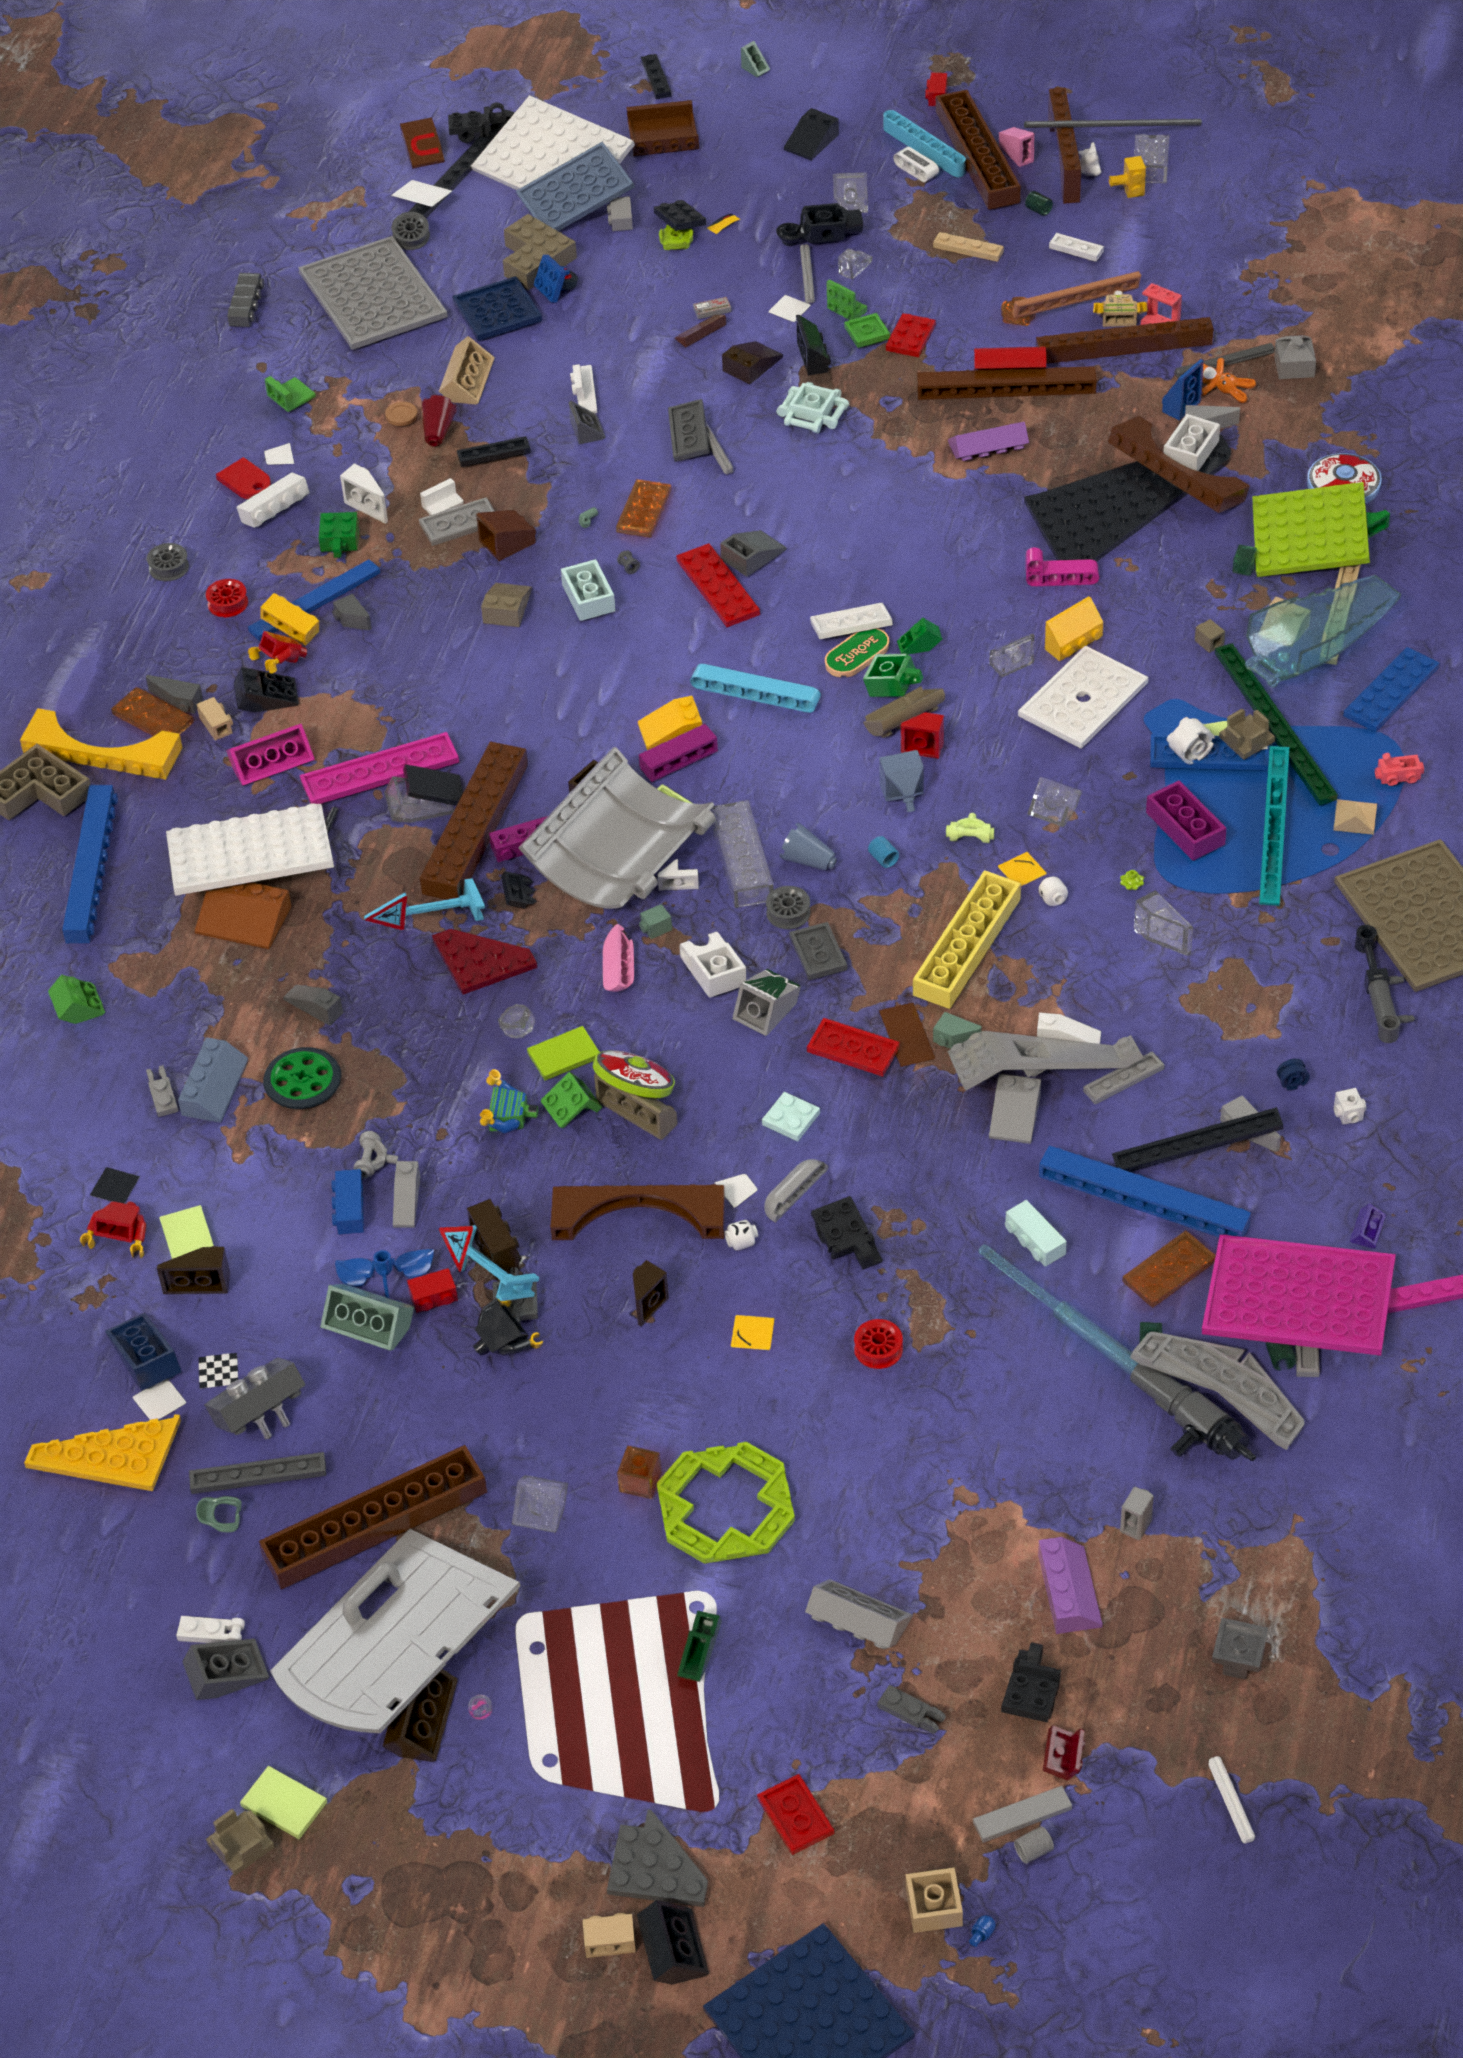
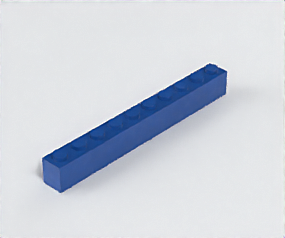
M89 785L62 929L66 944L90 943L91 935H94L93 922L97 920L96 906L100 904L99 891H102L101 877L105 875L104 862H107L108 859L106 849L110 847L109 833L113 831L112 819H115L114 805L118 803V795L114 793L113 785Z
M1049 1145L1039 1163L1040 1178L1219 1237L1220 1234L1245 1237L1250 1226L1251 1212L1242 1208H1236L1224 1202L1215 1201L1203 1195H1197L1182 1188H1176L1161 1181H1155L1140 1174H1134Z

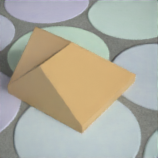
M1337 799L1334 831L1374 835L1377 803Z

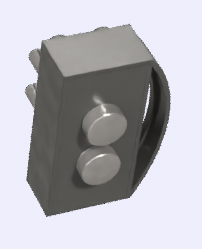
M277 1357L265 1365L254 1368L245 1378L232 1382L227 1386L226 1390L205 1403L204 1406L217 1428L238 1435L246 1430L245 1424L252 1421L257 1423L264 1438L269 1439L272 1437V1434L263 1420L265 1417L263 1413L271 1409V1411L276 1412L283 1427L289 1426L290 1422L282 1409V1400L288 1396L290 1399L298 1397L302 1393L300 1389L305 1386V1383L293 1362Z

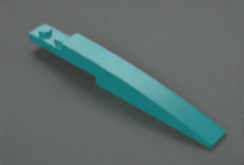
M1270 746L1260 905L1280 906L1290 747Z

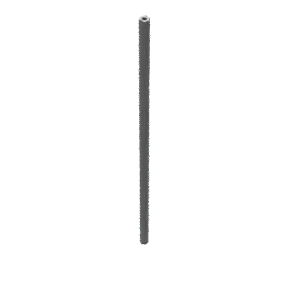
M1202 120L1025 121L1024 128L1197 126L1202 124Z

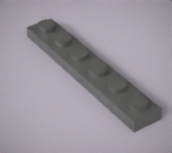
M324 1452L189 1470L191 1494L327 1476Z

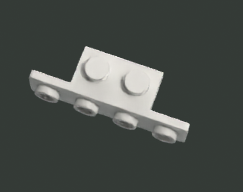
M573 365V373H570L573 395H577L580 406L593 413H597L592 366Z

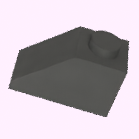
M353 594L333 602V617L336 621L339 620L343 627L362 630L372 629L370 615Z

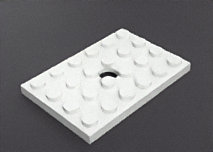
M1084 646L1018 710V716L1082 749L1148 683V677ZM1086 694L1091 697L1087 702H1080L1076 699L1077 696L1083 697Z

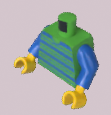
M492 1069L486 1082L488 1085L496 1084L497 1086L493 1088L490 1109H484L480 1113V1117H482L480 1124L482 1126L489 1124L490 1131H500L504 1134L524 1128L526 1117H538V1105H528L526 1094L512 1087L503 1079L500 1080V1072Z

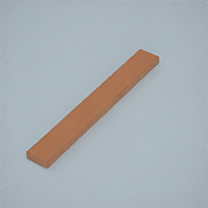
M1137 271L1018 300L1014 303L1012 315L1014 318H1019L1112 295L1115 291L1124 292L1139 288L1141 274Z

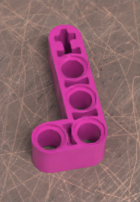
M1034 547L1026 551V581L1030 586L1092 585L1099 581L1098 563L1095 560L1043 561L1041 549Z

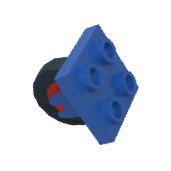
M542 255L534 286L551 303H557L561 290L574 289L577 285L578 277L575 273L566 269V267L560 266L549 255Z

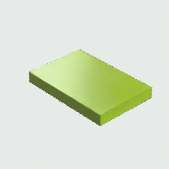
M581 1026L527 1048V1053L544 1081L594 1061L599 1050L585 1028Z

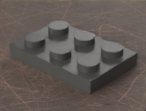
M828 922L789 932V938L808 980L847 970V963Z

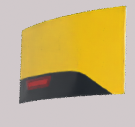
M730 213L714 221L707 229L718 234L726 226L741 219Z

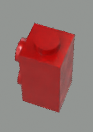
M931 72L930 79H927L925 99H928V106H936V96L947 93V73Z

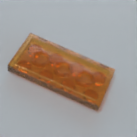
M636 479L616 525V532L652 538L671 493V484Z
M135 687L111 708L113 715L152 736L157 735L161 731L181 734L194 723L191 715L138 687Z
M1185 1230L1122 1276V1282L1153 1308L1215 1262L1216 1255Z

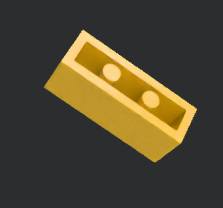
M275 593L260 607L261 619L305 646L319 632V620L314 615L306 613L299 606L293 605L286 598Z

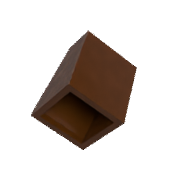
M515 510L480 512L476 514L479 542L498 561L536 543L535 528L533 525H529L525 518Z

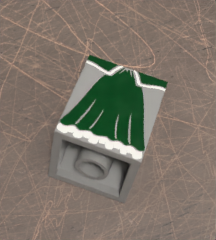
M766 969L740 984L732 1019L767 1036L796 1005L801 985Z

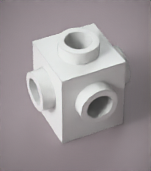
M1353 1088L1336 1092L1334 1112L1336 1117L1340 1118L1342 1124L1362 1121L1364 1111H1366V1103L1364 1099L1360 1098L1357 1089Z

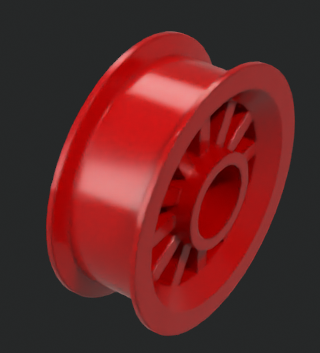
M236 579L218 580L212 583L206 590L208 609L215 616L233 617L242 613L248 606L246 587Z
M873 1319L860 1325L855 1332L854 1352L856 1358L863 1365L873 1369H884L891 1367L901 1358L903 1353V1336L901 1330L894 1323L884 1319Z

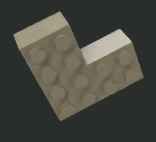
M530 214L525 215L504 229L505 246L514 251V253L503 259L504 277L512 278L516 276L527 291L534 287V280L542 255H549L560 266H566L577 258L576 242Z
M36 744L0 771V815L7 820H11L39 799L61 815L66 816L87 800L90 785L89 778Z

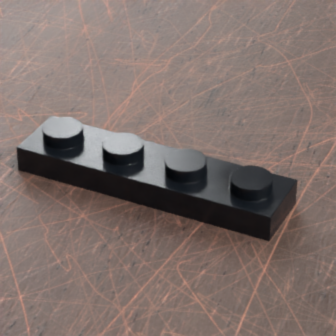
M657 54L642 56L641 63L655 99L671 97V90Z
M526 436L456 450L461 467L531 453Z

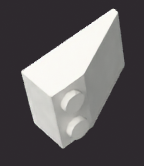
M353 464L340 475L344 503L386 524L388 518L384 493L368 470Z

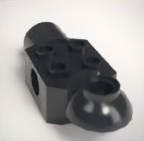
M838 203L809 205L803 207L799 225L783 223L777 227L776 233L786 246H794L799 240H806L809 243L835 242L844 240L847 234L862 233L863 218L860 209L846 210Z

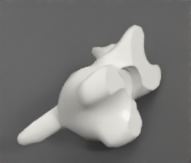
M1092 142L1090 149L1078 151V154L1081 155V173L1086 176H1099L1102 173L1095 143Z

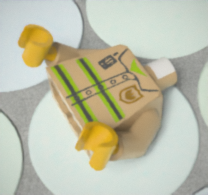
M1115 291L1113 295H1107L1105 301L1094 303L1093 313L1103 316V327L1136 326L1137 315L1148 312L1147 302L1137 303L1133 301L1132 295L1123 294L1121 291Z

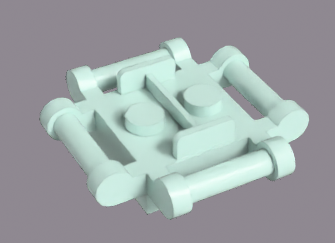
M807 382L806 384L802 383L800 388L792 386L788 391V396L783 404L777 408L776 412L781 417L786 416L784 420V425L786 426L793 425L819 433L822 424L827 425L830 429L836 428L838 419L843 411L848 408L849 402L844 398H840L841 390L839 389L832 390ZM833 406H838L832 417H830ZM794 417L800 418V419H804V420H808V421H813L814 423L807 422V421H803V420H799V419H795Z

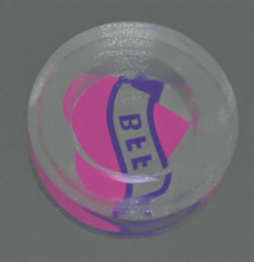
M485 1695L472 1697L468 1703L470 1715L478 1720L490 1716L492 1713L490 1698Z

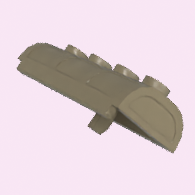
M922 686L866 715V721L863 723L870 734L881 736L882 738L892 734V729L896 727L901 729L902 722L926 711L930 713L937 710L938 705L945 701L943 688L923 690Z

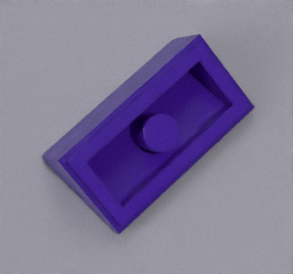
M1370 1203L1363 1207L1359 1212L1350 1242L1373 1249L1376 1248L1386 1214Z

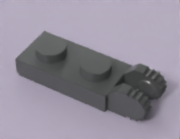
M891 1685L887 1687L877 1702L879 1709L918 1729L920 1727L931 1733H936L938 1726L926 1717L928 1716L939 1722H943L946 1718L942 1711L935 1707H930V1705Z

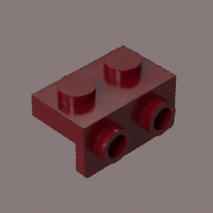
M1052 1725L1048 1729L1042 1771L1067 1781L1074 1775L1079 1774L1083 1765L1081 1754L1086 1743L1084 1739L1085 1730L1078 1729L1075 1733Z

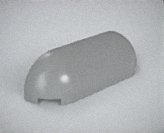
M808 1159L799 1163L768 1194L764 1204L767 1217L776 1223L829 1169L828 1165L816 1159Z

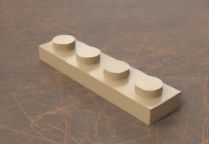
M942 232L938 233L933 242V248L996 262L999 261L1004 252V246Z

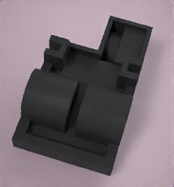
M499 102L492 103L490 108L489 106L484 107V113L482 114L477 111H469L468 113L461 114L455 112L448 115L449 135L458 134L459 140L464 143L471 142L474 139V133L480 132V137H483L485 134L489 136L488 131H491L490 124L506 123V112L503 104ZM495 108H500L502 110L501 112H492Z
M851 1196L811 1211L817 1235L823 1244L826 1243L827 1251L831 1253V1259L854 1252L862 1270L882 1263L883 1259L876 1248L875 1238L872 1232L869 1233Z
M1031 1642L1029 1651L1019 1649L1002 1702V1713L1047 1723L1051 1719L1055 1697L1059 1690L1061 1670L1040 1665L1043 1656L1042 1644Z

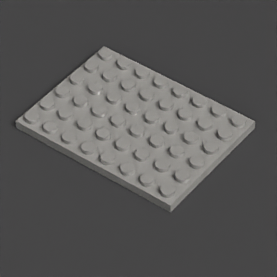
M393 236L298 267L299 274L352 350L447 317V311Z

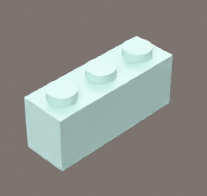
M1027 1200L1006 1211L1005 1226L1007 1230L1018 1238L1023 1247H1027L1031 1251L1035 1260L1040 1261L1046 1267L1066 1255L1067 1241Z

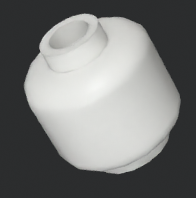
M1054 876L1044 879L1038 889L1043 901L1052 907L1062 904L1068 896L1067 887L1058 877Z

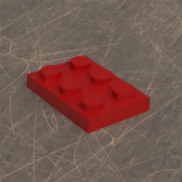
M902 313L886 344V351L919 358L936 326V320Z

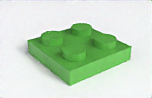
M877 313L844 322V328L857 348L882 342L890 338L889 331Z

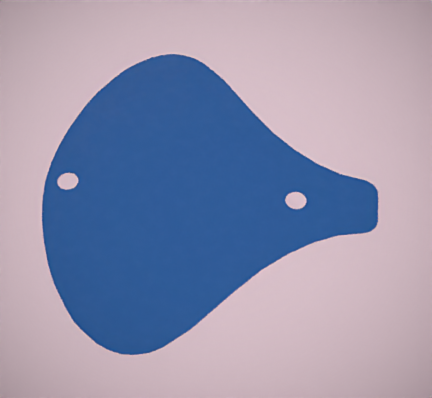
M1170 699L1147 712L1144 716V723L1152 734L1168 735L1174 732L1179 726L1180 721L1185 717L1198 719L1202 724L1227 721V718L1202 711L1181 699ZM1290 726L1338 794L1337 799L1377 803L1375 834L1392 812L1404 782H1398L1394 786L1382 784L1381 780L1375 777V768L1378 767V760L1383 759L1382 756L1385 753H1389L1391 758L1404 756L1398 744L1381 732H1374L1365 728ZM1273 742L1272 744L1269 745V748H1270V746H1278V745L1276 744V742ZM1290 762L1288 764L1281 885L1312 876L1340 863L1356 852L1373 836L1372 834L1334 831L1337 800L1319 806ZM1165 768V787L1180 780L1227 828L1225 845L1192 860L1158 826L1154 840V862L1156 869L1167 882L1186 890L1210 894L1260 890L1268 771ZM1327 843H1332L1339 847V853L1334 856H1328L1322 852L1321 848Z

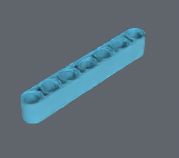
M894 110L884 112L883 129L885 132L929 158L952 176L962 177L966 174V157L898 112Z
M698 664L690 679L692 686L697 689L809 713L815 710L821 697L820 691L814 687L707 664Z

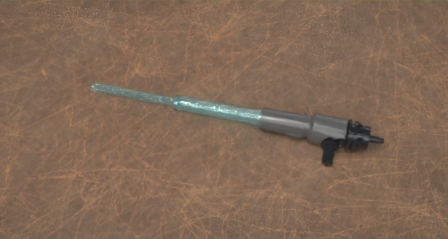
M986 1244L979 1248V1254L987 1258L1054 1310L1053 1316L1129 1374L1130 1381L1153 1398L1155 1403L1166 1411L1167 1414L1170 1416L1175 1415V1422L1183 1428L1184 1435L1170 1448L1174 1455L1181 1457L1193 1444L1198 1446L1204 1442L1209 1450H1213L1217 1455H1225L1230 1460H1234L1240 1455L1250 1461L1256 1459L1252 1451L1247 1448L1250 1437L1243 1432L1242 1426L1233 1417H1230L1201 1393H1192L1189 1386L1181 1385L1170 1375L1140 1365L1130 1358L1132 1351L1067 1301L1060 1303Z

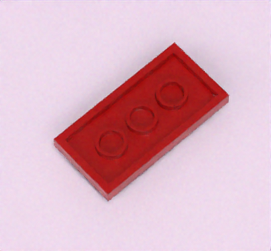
M823 1018L807 1045V1052L883 1077L900 1048V1042Z

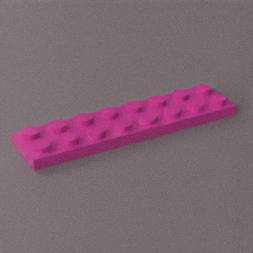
M444 732L300 775V781L310 804H321L405 779L403 772L405 764L436 770L460 762L448 733Z

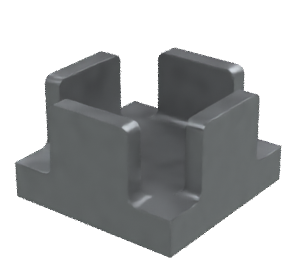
M1221 1617L1212 1662L1223 1665V1675L1246 1679L1247 1670L1259 1672L1264 1656L1268 1627Z

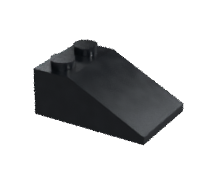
M810 108L799 120L785 144L784 150L812 161L839 135V118Z

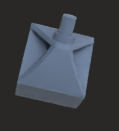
M914 750L880 757V787L885 800L903 799V803H906L907 812L915 811L914 796L924 794V766L918 751Z

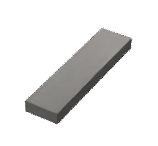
M1152 1051L1127 1068H1119L1083 1086V1092L1096 1105L1164 1070V1064Z
M1063 1786L976 1817L973 1819V1824L982 1843L1070 1811L1072 1810V1804Z

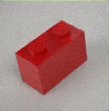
M449 1268L407 1280L409 1295L416 1313L458 1301L456 1286Z

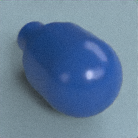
M983 1915L973 1925L971 1930L972 1937L969 1940L972 1946L977 1947L981 1941L989 1939L994 1932L996 1924L991 1916Z

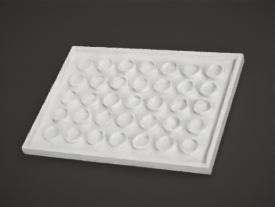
M529 95L471 167L475 172L518 190L602 141L619 164L635 144L631 139Z
M313 803L299 808L290 807L282 811L273 810L265 814H251L248 817H234L226 821H212L209 824H194L190 827L173 828L170 831H166L175 896L334 867L321 804Z

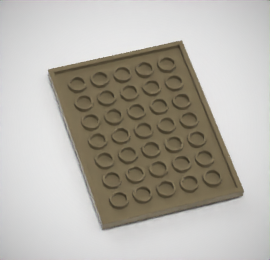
M1441 839L1335 876L1334 883L1365 925H1371L1376 929V940L1414 992L1463 975V867Z

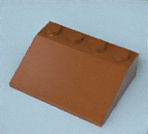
M252 882L207 890L196 924L195 934L270 949L292 907L289 890Z

